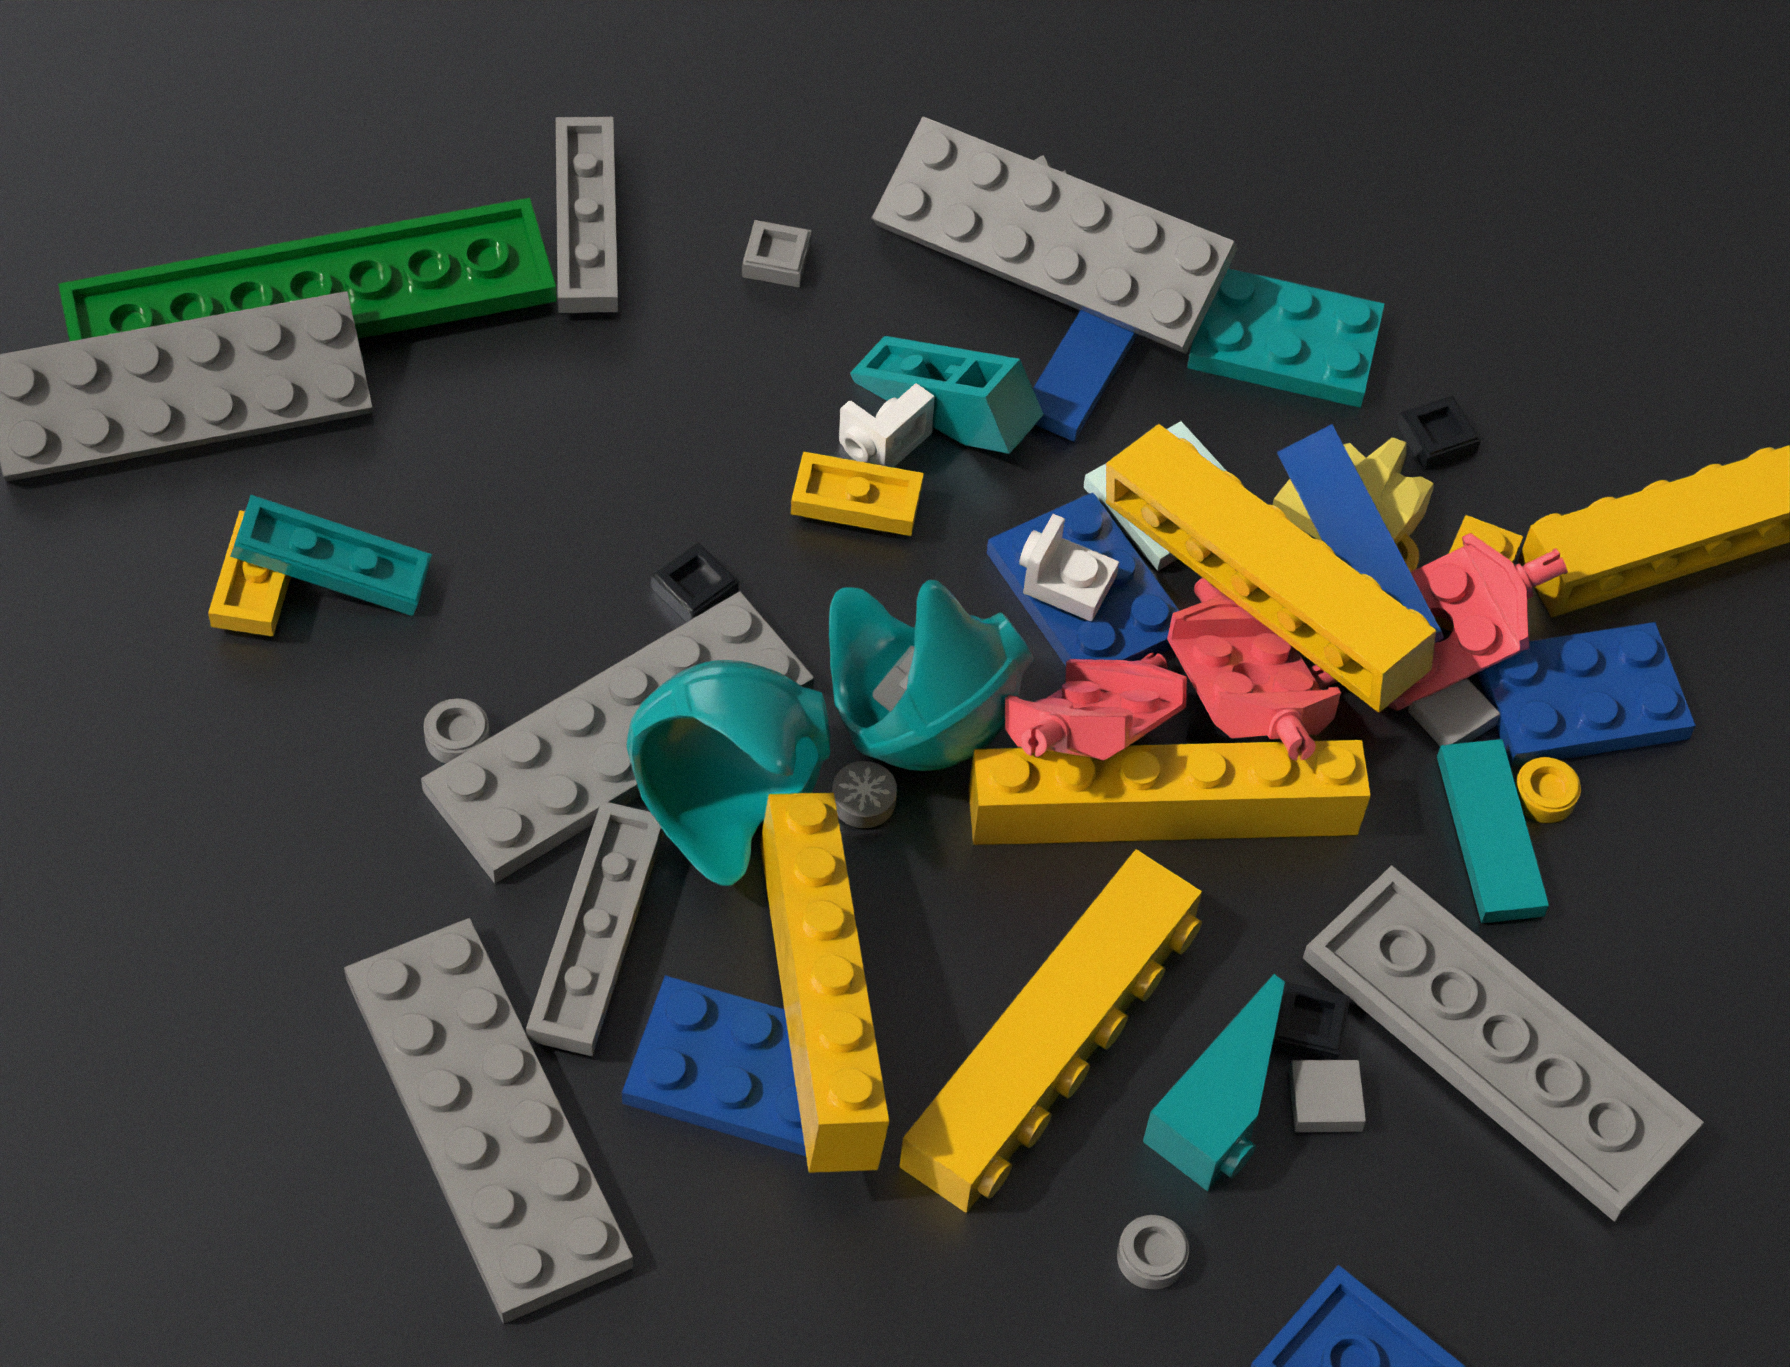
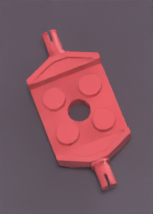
M1469 533L1462 537L1463 547L1411 571L1433 616L1448 620L1454 628L1447 639L1435 643L1431 671L1390 703L1388 707L1399 711L1411 705L1413 701L1439 692L1528 649V599L1533 597L1532 588L1559 575L1568 573L1563 558H1559V551L1555 548L1551 552L1523 566L1520 564L1514 566L1512 561L1472 533ZM1317 665L1308 668L1321 690L1338 682Z
M1204 578L1199 579L1194 586V592L1201 603L1172 614L1167 640L1212 721L1232 739L1267 735L1269 739H1281L1291 759L1297 761L1298 756H1300L1301 760L1309 758L1314 753L1316 747L1314 740L1309 735H1318L1334 720L1341 691L1338 687H1329L1328 690H1321L1299 652Z
M1149 653L1143 659L1136 661L1069 659L1066 661V683L1062 685L1060 690L1047 698L1039 699L1035 702L1025 701L1018 698V696L1012 695L1005 698V730L1018 747H1022L1031 756L1033 753H1035V756H1040L1046 750L1098 758L1104 761L1186 708L1187 677L1169 671L1167 660L1159 653L1154 656V653Z

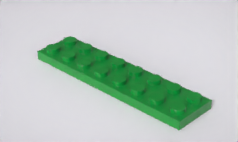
M530 198L58 283L69 341L348 291L358 339L557 302L555 281Z

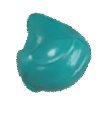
M931 579L926 581L919 590L915 627H911L891 616L878 600L860 588H841L834 594L830 604V668L834 703L852 742L863 755L908 770L928 771L944 769L971 758L974 749L986 748L1004 728L1005 698L1009 695L1019 697L1022 677L1034 662L1033 654L1026 642L1004 614L999 612L987 619L969 615L957 598L941 582ZM910 645L914 646L907 689L890 712L873 698V691Z
M714 660L700 663L669 678L642 702L632 716L626 741L634 777L645 805L665 834L694 867L706 878L722 886L733 885L745 875L751 855V839L757 827L764 821L768 794L811 793L820 776L822 764L829 758L831 753L828 712L822 692L801 687L792 679L772 669L737 660Z

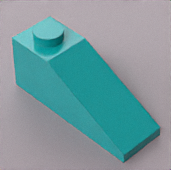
M884 336L850 372L856 384L886 401L894 397L900 398L917 383L935 396L933 428L967 446L1010 454L1043 416L1041 407L1019 358Z
M1275 974L1163 1097L1149 1115L1143 1142L1207 1192L1223 1173L1230 1178H1234L1247 1164L1256 1149V1145L1250 1139L1259 1113L1285 981Z

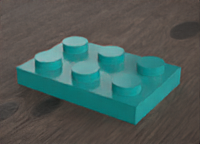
M1228 268L1193 339L1187 368L1361 408L1385 304Z

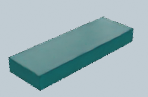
M250 495L230 557L413 616L418 606L432 554Z
M1503 739L1441 745L1437 754V760L1481 923L1544 917L1549 903Z

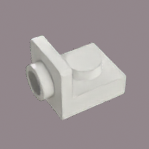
M916 383L900 398L894 397L889 399L880 408L876 417L870 415L854 402L848 401L840 408L839 441L845 451L856 461L894 468L932 434L935 396Z
M1052 514L1043 532L1040 533L1033 530L1022 550L1019 565L1027 568L1023 593L1092 622L1117 576L1119 561L1062 538L1065 518Z

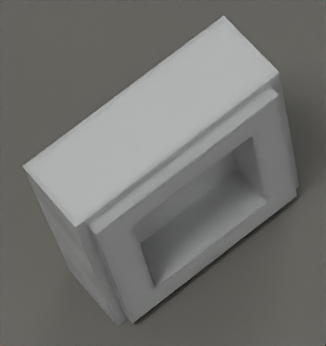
M755 220L742 263V277L799 288L811 246L812 230Z
M1468 678L1430 696L1413 701L1408 709V712L1439 746L1471 742L1495 727L1500 717L1498 710Z
M1359 1060L1291 1061L1288 1074L1295 1132L1363 1131L1366 1117Z

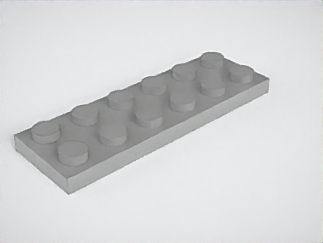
M924 116L916 128L872 216V220L880 228L1071 307L1083 310L1185 354L1238 250L1235 241Z
M348 291L0 354V463L5 482L370 414L373 410Z
M739 591L421 778L422 789L491 880L497 883L593 825L601 801L624 806L641 796L626 747L631 718L642 702L675 674L708 661L737 660L772 669L792 679L801 687L814 690V677Z
M1392 865L1306 946L1303 959L1346 996H1350L1352 1001L1614 1222L1693 1140L1704 1124L1693 1112Z
M467 918L344 967L346 981L502 1323L510 1322L632 1269L633 1256L471 919Z

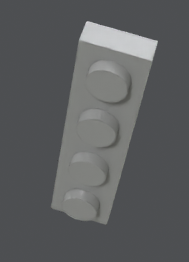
M556 117L559 313L618 312L613 117Z
M601 801L526 1027V1036L530 1042L593 1056L664 833L651 812Z

